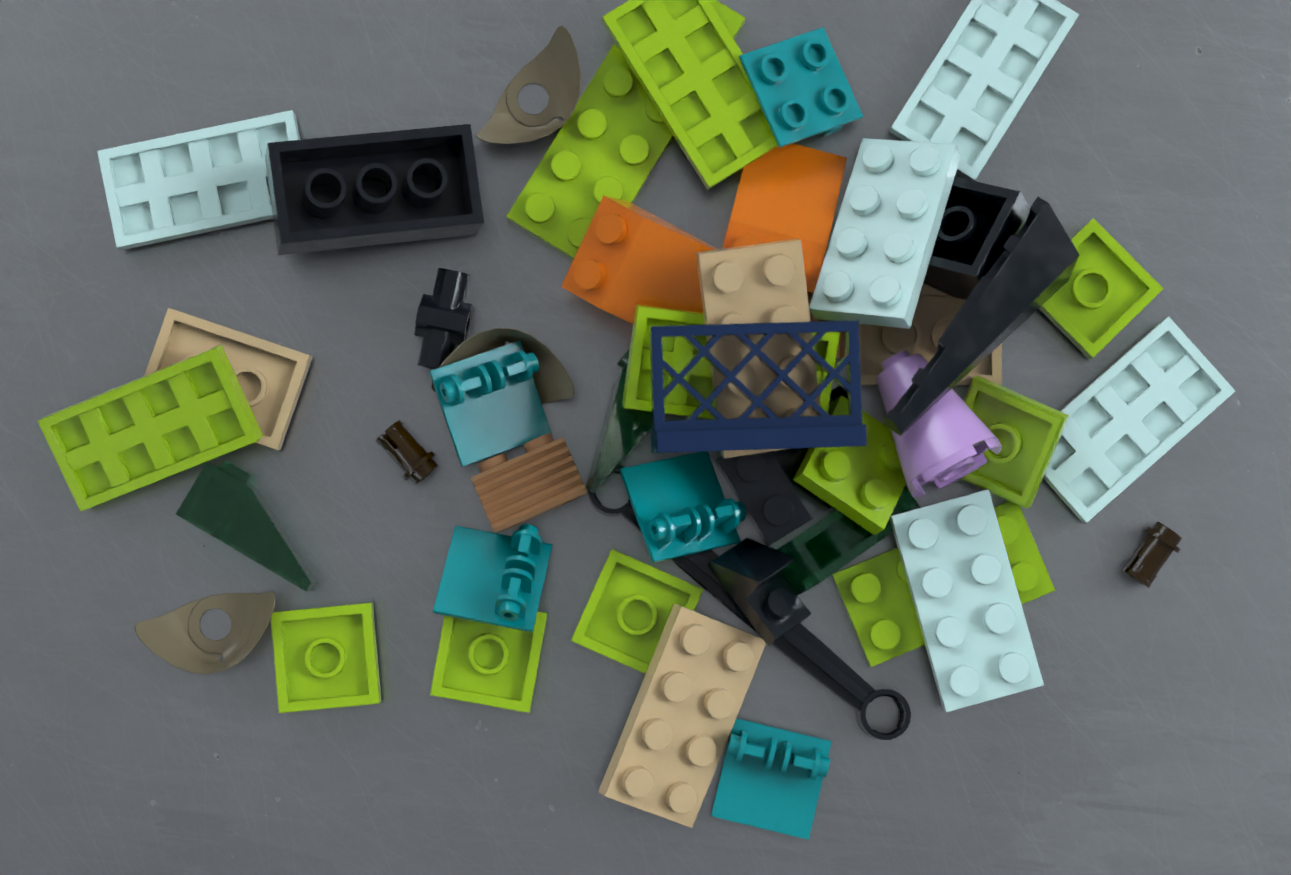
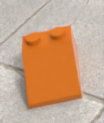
M792 143L781 148L777 146L745 166L742 170L722 249L798 238L802 243L807 294H813L829 241L847 157Z
M603 195L561 287L594 306L632 324L634 323L636 304L703 313L696 252L717 250V248L631 202Z

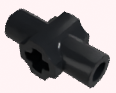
M438 268L433 294L422 295L417 311L414 332L415 336L423 338L417 366L430 369L439 368L443 361L454 351L455 345H460L466 341L473 309L472 304L464 303L470 278L469 274Z

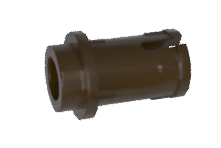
M400 420L384 431L386 434H381L376 439V443L381 445L405 472L402 477L405 481L411 479L417 485L439 466L433 460L435 453L433 451L427 453Z
M1158 521L1152 529L1146 527L1144 530L1147 533L1146 537L1132 558L1122 568V571L1150 588L1173 551L1179 553L1181 550L1177 545L1182 540V537Z

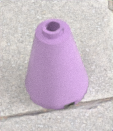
M905 350L892 355L881 363L883 371L876 379L886 415L890 409L892 410L912 385L911 379L919 368L924 369L928 364L921 354L910 356L908 351ZM953 389L901 436L891 430L906 486L912 497L926 495L922 485L933 481L939 490L980 468L988 462L983 454L988 449L996 455L1002 450L997 437Z

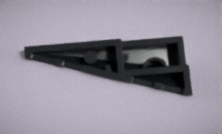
M1037 197L1031 205L1025 225L1016 236L1011 235L1004 244V252L987 274L982 276L938 340L939 344L936 354L924 369L919 368L911 379L912 385L892 410L890 409L885 417L884 426L900 436L905 433L1068 282L1079 258V253L1052 207L1045 200Z

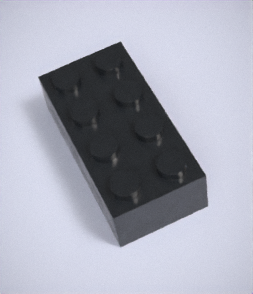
M471 124L267 143L265 161L278 255L476 235L484 224Z

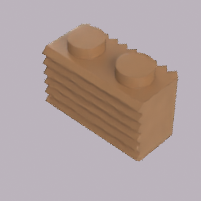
M548 433L525 443L523 446L526 453L508 461L505 453L477 465L480 474L471 477V480L494 533H501L588 494L563 437L554 441L551 433Z

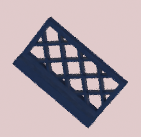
M859 320L649 327L653 423L651 453L867 446L866 425H862ZM846 332V355L833 368L812 347L825 333ZM798 333H816L807 343L798 335ZM765 334L756 344L746 336ZM774 334H786L801 348L782 370L760 350ZM734 335L750 350L731 371L709 352L722 336ZM693 336L713 337L702 346ZM662 337H683L698 351L679 373L663 360ZM806 354L828 374L809 395L788 376V373ZM754 356L776 375L757 397L735 377ZM702 357L725 377L706 398H703L683 379ZM846 365L847 381L839 374ZM663 370L673 378L665 388L663 384ZM832 380L837 382L848 393L849 415L830 416L814 401ZM781 381L803 400L789 417H777L763 403L764 399ZM729 383L735 386L751 402L737 419H726L710 404ZM679 384L700 405L686 420L665 421L664 398ZM808 406L818 415L799 417ZM758 408L767 418L748 417ZM704 410L708 411L715 418L711 420H695Z

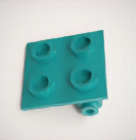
M824 27L739 56L779 148L819 133H823L824 136L831 135L841 130V125L864 117Z
M521 341L429 371L461 467L524 445L533 439L551 433L533 380V373L539 371V362L534 353L526 354L524 352Z
M708 451L624 467L619 470L652 563L741 542L736 528L746 518L745 506L742 502H735L732 498L725 499Z
M531 524L520 525L519 530L514 531L512 536L455 525L433 613L533 633L553 544L543 543L538 535V528Z
M736 718L730 733L711 816L809 840L823 777L826 778L830 765V758L828 756L832 741Z

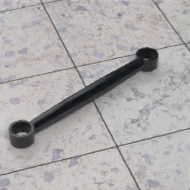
M619 464L602 466L592 475L589 482L588 497L594 509L603 515H622L641 532L630 499L628 503L618 509L606 508L598 500L595 492L598 479L610 473L621 475L619 470L625 467ZM711 549L670 559L720 603L757 632L708 567L711 561L719 557L718 554ZM801 623L772 643L775 648L856 709L858 724L868 736L874 739L891 740L902 735L908 728L911 711L907 700L900 693L890 689L875 690ZM881 696L892 697L900 710V720L897 728L889 733L872 730L866 720V709L869 702L871 703L874 699Z

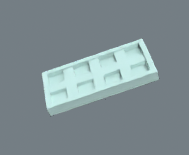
M971 0L889 132L903 141L956 144L961 155L956 174L964 179L975 181L1079 14L1057 0Z
M293 110L97 151L116 248L125 250L273 219L265 161L267 143L301 140L296 115Z
M862 138L809 306L814 319L830 321L859 320V324L910 329L961 157L956 144Z
M1168 316L1060 410V412L1069 415V418L1043 479L1080 521L1087 523L1229 398L1235 390Z
M989 489L890 516V522L943 711L950 712L1044 686Z

